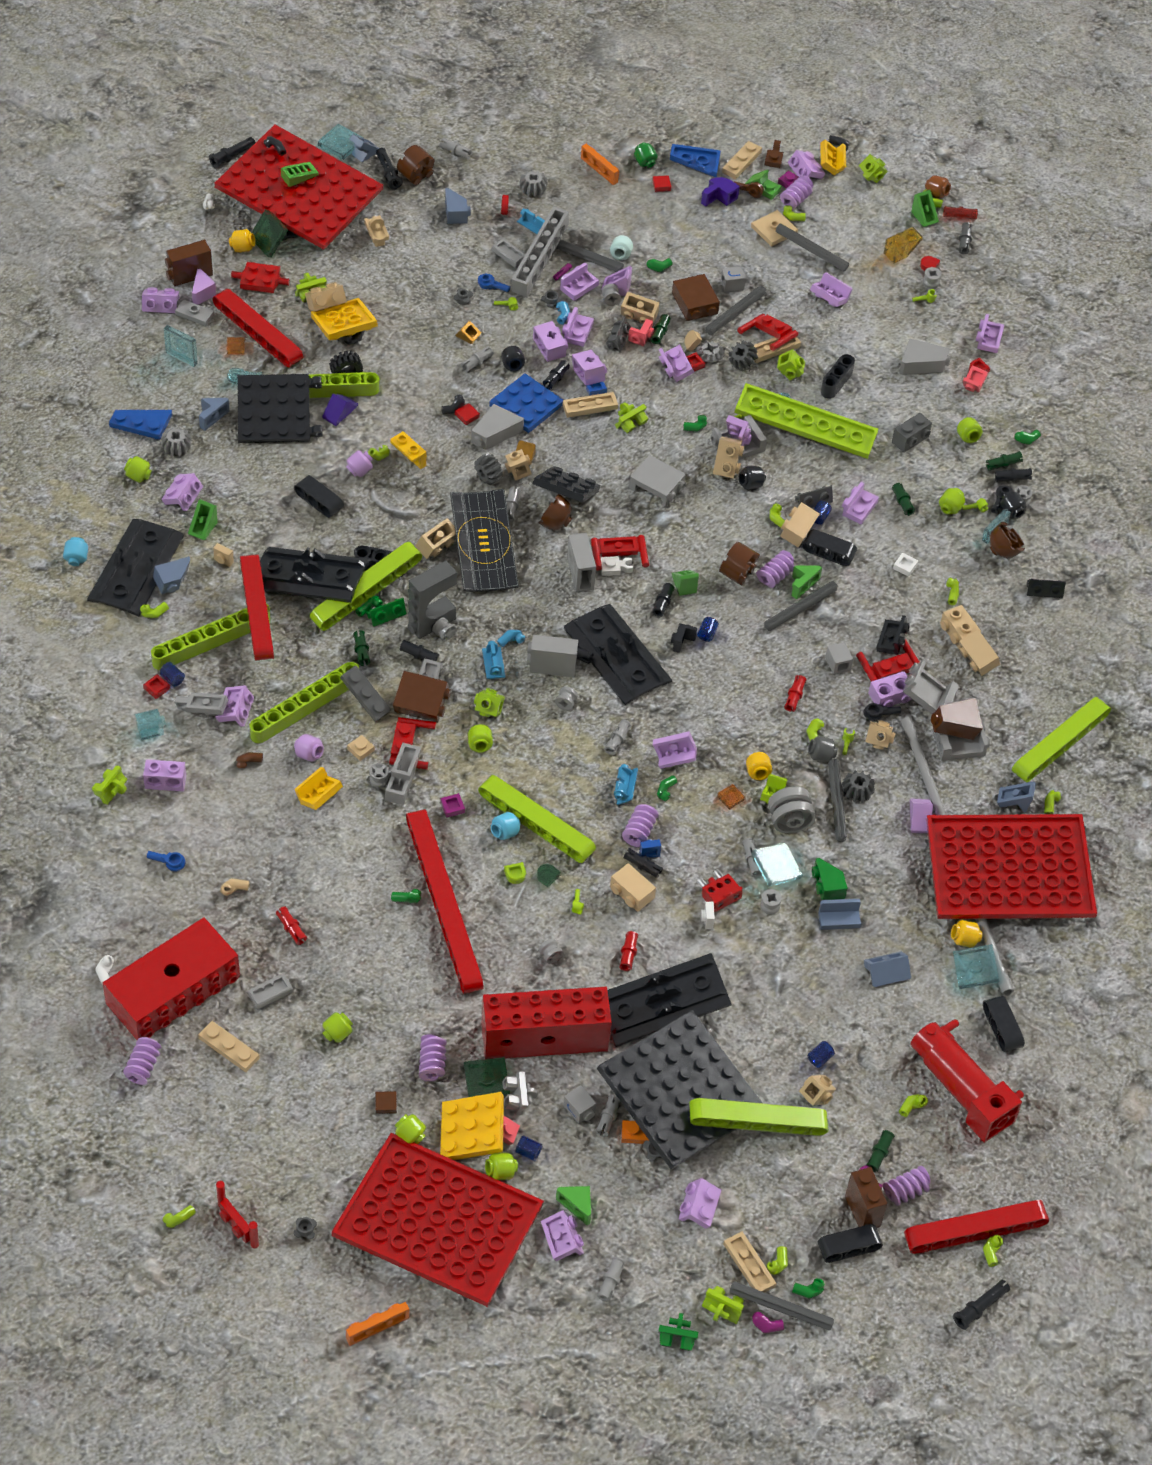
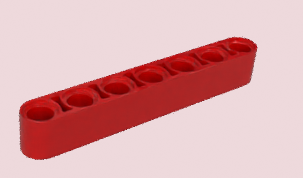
M226 288L212 297L213 303L218 310L283 365L289 368L303 359V353L297 345L230 289Z
M259 554L240 556L255 661L274 659Z
M1033 1200L912 1226L904 1231V1236L910 1253L918 1254L988 1239L995 1235L1002 1236L1039 1228L1049 1223V1217L1042 1200Z

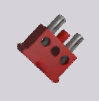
M718 869L713 872L717 880L711 877L708 879L709 884L703 878L697 880V883L702 888V897L705 901L714 902V912L740 900L743 887L739 886L729 874L723 876Z

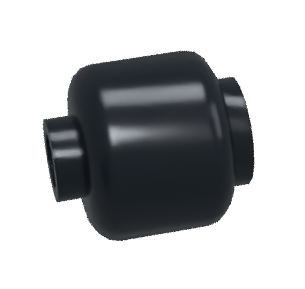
M511 345L502 351L501 359L507 370L515 372L524 366L525 357L519 347Z
M759 466L744 467L738 475L740 485L746 490L759 489L766 480V474Z
M1007 492L1002 496L1000 508L1008 518L1018 519L1025 514L1027 504L1019 493Z

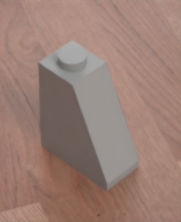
M909 338L899 374L943 372L945 365L949 366L951 356L948 355L950 348Z
M493 404L471 430V443L487 450L521 433L524 428V418Z

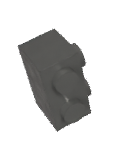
M922 413L916 414L894 428L892 443L903 453L929 437L932 422Z

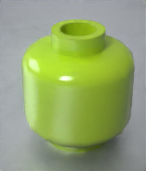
M972 417L964 418L957 425V433L966 443H974L982 436V427Z
M138 456L129 458L124 467L125 475L138 483H141L144 479L148 480L152 473L150 463Z
M948 488L939 499V506L942 512L945 514H957L965 504L964 493L958 488Z
M482 724L474 725L469 729L467 736L471 750L478 753L490 750L493 745L491 729Z
M334 1012L322 1023V1027L325 1030L322 1034L329 1042L334 1040L337 1043H341L352 1033L351 1026L353 1023L343 1012L341 1014Z
M405 1114L395 1124V1134L407 1143L414 1142L419 1144L426 1137L423 1134L426 1130V1125L414 1114L409 1116Z
M494 1153L486 1160L485 1171L488 1176L496 1180H511L515 1172L518 1171V1162L510 1153Z

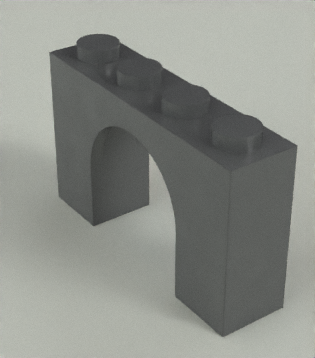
M447 560L409 580L408 629L419 639L432 633L434 624L440 618L445 617L448 623L456 619V607L446 596L429 604L438 594L457 584V572Z

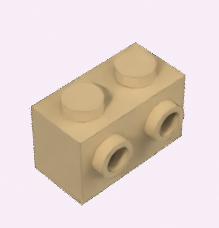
M333 282L326 284L327 287L324 288L315 287L310 289V292L305 293L309 310L318 311L347 302L343 285Z
M628 291L621 305V315L630 320H638L641 324H644L646 319L652 320L654 324L659 312V302Z
M721 436L713 474L734 478L736 474H739L741 464L738 463L739 456H743L745 447L742 446V440Z
M802 502L798 508L794 506L789 514L792 518L790 521L786 519L781 527L783 532L780 537L799 547L820 513Z
M448 518L422 535L415 547L426 559L431 556H438L442 552V548H449L455 543L454 525Z
M962 605L947 610L942 614L941 628L947 632L952 643L958 649L961 648L960 640L976 630L981 632Z
M979 630L974 631L959 641L961 646L959 651L964 658L968 657L971 661L969 664L974 672L978 671L983 676L1000 665L998 655Z
M629 863L611 876L610 888L613 893L622 897L629 907H633L637 912L655 899L656 887Z

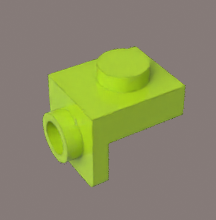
M769 774L760 800L768 804L769 798L774 793L786 788L788 780Z

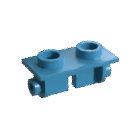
M522 209L520 212L522 217L517 222L538 234L545 220L539 216L535 217V214L530 212L529 209Z
M489 641L486 648H482L486 678H505L501 647H498L495 641Z
M622 764L618 768L617 778L619 781H616L614 791L617 805L633 799L638 768L631 770L626 764Z

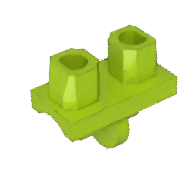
M308 272L304 273V279L299 280L300 284L296 285V297L300 296L303 303L307 302L305 293L310 292V289L315 287H326V278L317 279L316 276L310 277Z
M622 403L620 411H618V415L621 417L618 419L619 422L615 424L616 428L619 429L621 427L626 433H629L636 427L632 422L633 420H636L639 426L645 424L648 421V417L644 412L647 408L645 404L635 408L633 404Z
M116 765L113 770L106 769L103 773L104 781L102 783H95L92 787L94 794L100 797L103 804L108 805L117 793L124 794L127 791L124 785L127 778L123 775L121 766Z
M716 1286L714 1289L709 1288L702 1307L715 1313L713 1320L716 1322L722 1317L737 1324L744 1308V1299L738 1296H733L732 1299L726 1297V1292L719 1286Z

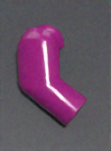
M755 1312L752 1316L753 1324L763 1333L784 1330L782 1319L770 1321L762 1312Z

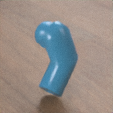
M565 301L558 302L556 308H559L558 311H561L557 318V322L561 325L566 322L568 314L571 312L568 303Z
M508 630L497 642L501 647H504L509 641H517L520 644L524 642L525 636L520 630Z

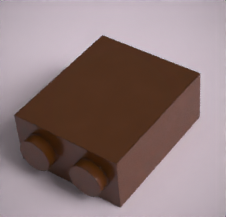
M205 239L166 251L167 258H165V264L168 268L166 276L169 281H172L174 287L195 281L197 269H201L207 276L213 275L211 249Z
M705 274L673 281L672 295L686 321L718 314L720 301Z
M404 671L393 703L394 712L438 723L440 717H443L445 713V700H449L451 694L448 682Z
M868 1167L851 1172L845 1198L858 1227L869 1224L876 1225V1228L881 1227L888 1203L872 1168Z

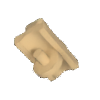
M373 216L372 219L365 218L364 223L375 247L385 245V240H389V234L381 216Z

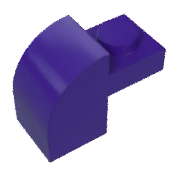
M712 178L709 180V186L702 191L701 204L706 207L718 199L728 206L738 199L740 186L727 178Z

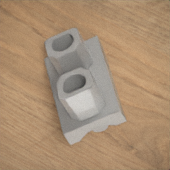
M519 1071L515 1076H506L503 1080V1089L513 1092V1095L508 1094L505 1097V1108L514 1109L515 1115H521L522 1110L532 1104V1099L538 1096L537 1090L531 1088L530 1083H526L525 1072Z

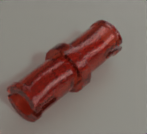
M945 206L943 209V217H954L958 220H962V218L976 220L978 216V209L963 208V206L958 208Z

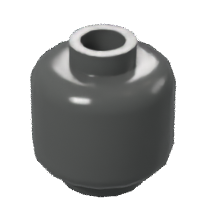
M822 736L811 739L808 746V754H810L811 758L824 763H828L832 758H835L838 752L834 740Z

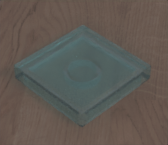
M337 124L318 141V146L344 160L355 148L353 146L354 143L349 140L352 134L359 137L362 136Z
M166 325L163 328L166 353L195 367L198 364L196 339Z
M786 843L756 849L751 853L769 887L797 880L803 876Z
M993 944L953 951L959 989L999 982Z

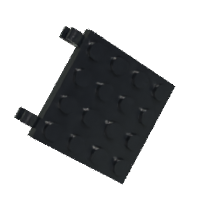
M309 374L237 375L238 443L310 442V437H323L322 425L310 427L309 388H322L320 376L309 379Z

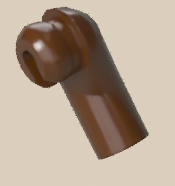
M247 752L238 756L236 759L237 768H246L247 762L262 763L263 753Z

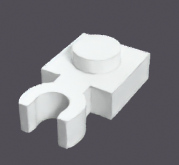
M619 556L601 557L602 576L620 575L621 571L625 573L633 572V566H627L632 565V558L619 560Z

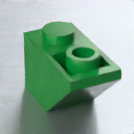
M816 858L815 865L812 866V876L817 880L816 892L821 896V900L845 899L848 888L843 871L821 858Z

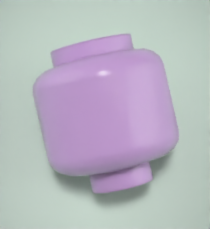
M357 450L347 459L348 465L346 467L354 477H363L373 468L371 463L373 459L366 451L362 453L360 450Z
M308 734L301 735L294 743L297 757L310 762L319 759L324 751L322 741Z

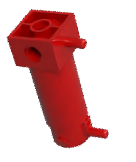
M954 1019L941 1027L938 1023L932 1022L923 1027L913 1037L911 1047L923 1059L926 1067L968 1112L965 1122L985 1143L1016 1122L1022 1104L1020 1099L1024 1097V1093L1021 1090L1014 1093L1004 1081L996 1085L967 1054L950 1033V1031L959 1026L958 1020Z

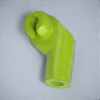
M819 718L813 719L806 730L810 741L818 736V730L824 728V722Z

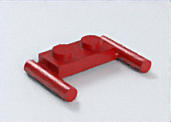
M763 313L737 329L738 333L742 334L755 326L776 337L779 340L769 346L772 351L798 336V332L796 330L792 331V327Z
M639 535L638 537L592 538L590 540L597 571L602 569L601 557L638 555V552H640L642 567H649L644 535Z
M906 639L903 648L904 654L875 662L873 666H870L863 652L856 654L871 682L904 671L909 673L912 665L919 663L918 658Z
M398 717L389 765H394L402 743L413 745L416 727L436 729V722ZM418 761L416 768L428 770L429 762Z
M218 1181L216 1183L218 1206L220 1207V1217L225 1223H230L232 1231L238 1239L242 1238L245 1243L250 1241L252 1248H258L257 1223L252 1221L249 1225L226 1198L224 1182Z

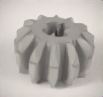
M533 170L531 172L525 171L520 177L519 187L523 194H527L528 197L530 195L534 197L536 195L541 196L547 189V177L544 176V173H539V170L536 172Z
M172 427L171 430L166 429V432L162 434L161 446L166 454L171 453L172 457L175 454L180 456L181 453L187 454V451L191 449L192 440L187 429L182 430L181 427L178 429Z

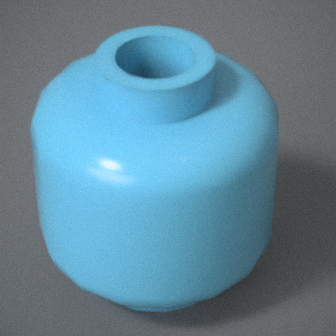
M70 538V540L65 542L63 558L68 561L69 565L79 566V564L87 560L88 544L82 538Z
M511 812L498 815L492 820L491 832L500 840L514 837L520 831V820Z

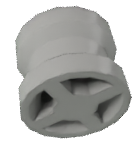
M934 267L927 268L924 273L923 285L929 289H935L940 284L941 271Z
M607 284L602 288L601 292L604 296L605 304L611 306L619 303L621 297L618 293L617 285Z
M1025 485L1017 486L1014 492L1019 493L1027 506H1029L1032 497L1031 488Z
M442 617L436 621L432 631L437 635L439 634L443 641H447L454 635L456 627L453 624H449L445 617Z
M564 686L560 689L555 703L563 710H571L574 706V701L577 700L578 693L573 688Z
M382 763L372 765L369 770L371 785L377 788L386 786L389 781L388 767Z
M773 889L766 890L762 895L760 904L762 911L766 914H776L780 909L781 894Z
M555 939L543 942L538 948L540 954L545 956L547 964L557 962L564 954L563 950L557 947Z

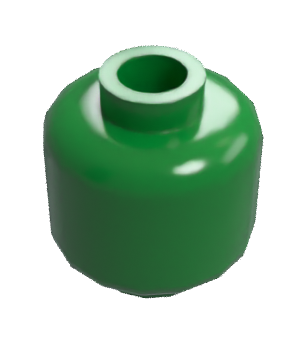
M640 143L634 151V157L641 167L650 168L656 164L655 161L658 159V154L650 143Z

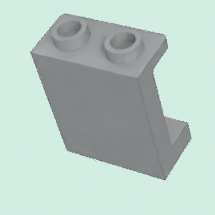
M751 415L745 416L744 421L749 422L752 439L750 444L745 446L743 456H739V460L764 452L767 439ZM717 427L713 428L711 442L717 448L721 436L733 438L728 433V429L720 432Z
M649 455L630 476L629 489L636 491L641 487L662 498V506L666 507L675 500L679 491L682 492L684 490L686 474Z
M923 659L918 664L914 663L910 668V675L904 682L906 685L903 692L933 714L939 706L952 703L959 685L954 681L947 687L923 669L926 663Z
M981 721L983 729L974 740L935 733L932 728L941 761L986 756L987 748L990 747V740L985 735L984 722Z

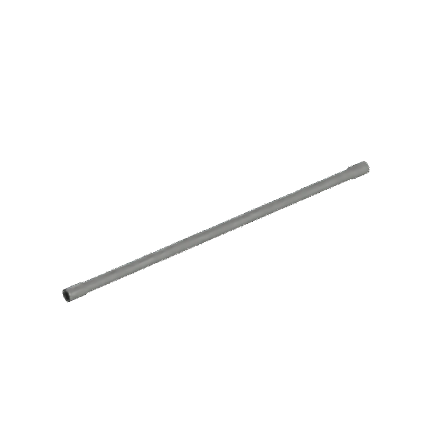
M905 717L901 720V724L909 740L936 815H947L916 735L911 717ZM975 919L980 931H982V939L996 973L1002 995H1010L1014 990L1009 976L1004 969L986 919Z

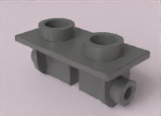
M623 316L622 321L618 320L614 323L611 331L612 335L609 336L606 342L607 348H617L619 353H621L626 343L629 329L631 328L625 316Z
M832 485L823 486L820 489L802 494L798 493L795 496L796 503L799 502V505L802 502L810 508L833 502Z

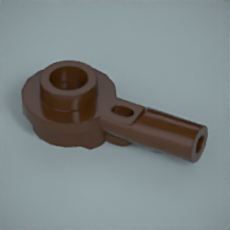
M734 181V183L740 186V190L748 191L754 198H759L763 194L764 188L759 182L743 184Z

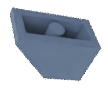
M445 188L447 224L468 223V216H471V208L467 206V199L453 190Z
M189 556L155 566L153 578L161 594L173 593L180 588L189 568Z

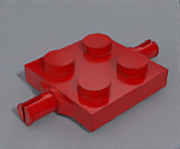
M247 262L242 272H231V278L241 279L240 289L274 293L275 288L279 284L289 286L290 278L280 277L281 266Z

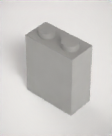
M587 533L569 535L567 560L576 592L594 590L596 564Z
M533 635L532 642H528L527 665H530V673L575 677L578 640Z

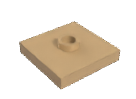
M778 210L751 223V228L771 247L787 239L776 232V228L780 223L798 233V229Z

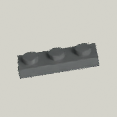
M356 665L340 677L375 722L391 711V708Z

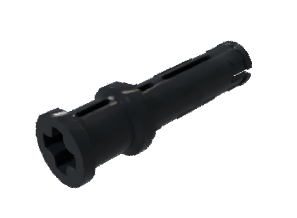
M249 137L229 148H222L219 152L210 154L209 161L214 168H218L220 164L230 162L234 156L250 149L256 142L254 138Z
M381 147L376 150V155L384 169V177L388 180V186L391 189H398L403 181L398 176L397 168L393 167L386 149Z
M1001 1279L976 1301H969L963 1310L955 1312L953 1319L957 1326L966 1330L972 1321L980 1319L984 1310L1010 1291L1009 1284L1007 1283L1003 1286L1006 1281Z

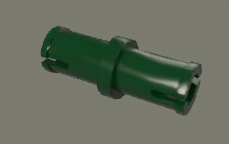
M662 314L659 322L655 324L654 332L650 339L653 344H660L663 335L667 333V326L671 321L669 315Z
M1018 451L1008 455L1002 454L1000 457L986 460V467L988 471L1021 463L1023 462V459H1020L1023 458L1022 453Z
M894 484L892 490L897 497L898 505H901L905 515L910 516L914 514L915 508L910 501L911 497L906 493L903 484Z
M359 630L360 636L358 637V633L355 631L353 633L355 640L354 651L357 653L358 664L364 666L365 660L367 666L370 664L368 654L369 645L366 643L365 632Z
M888 1130L882 1131L879 1141L873 1146V1153L866 1164L872 1168L873 1172L879 1171L883 1159L888 1156V1149L895 1138V1135Z

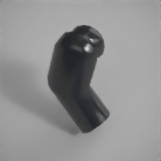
M832 135L829 137V143L835 145L845 144L846 151H848L850 146L848 140Z

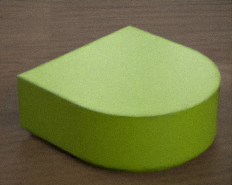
M523 862L504 866L506 879L510 883L520 884L525 880L526 870Z

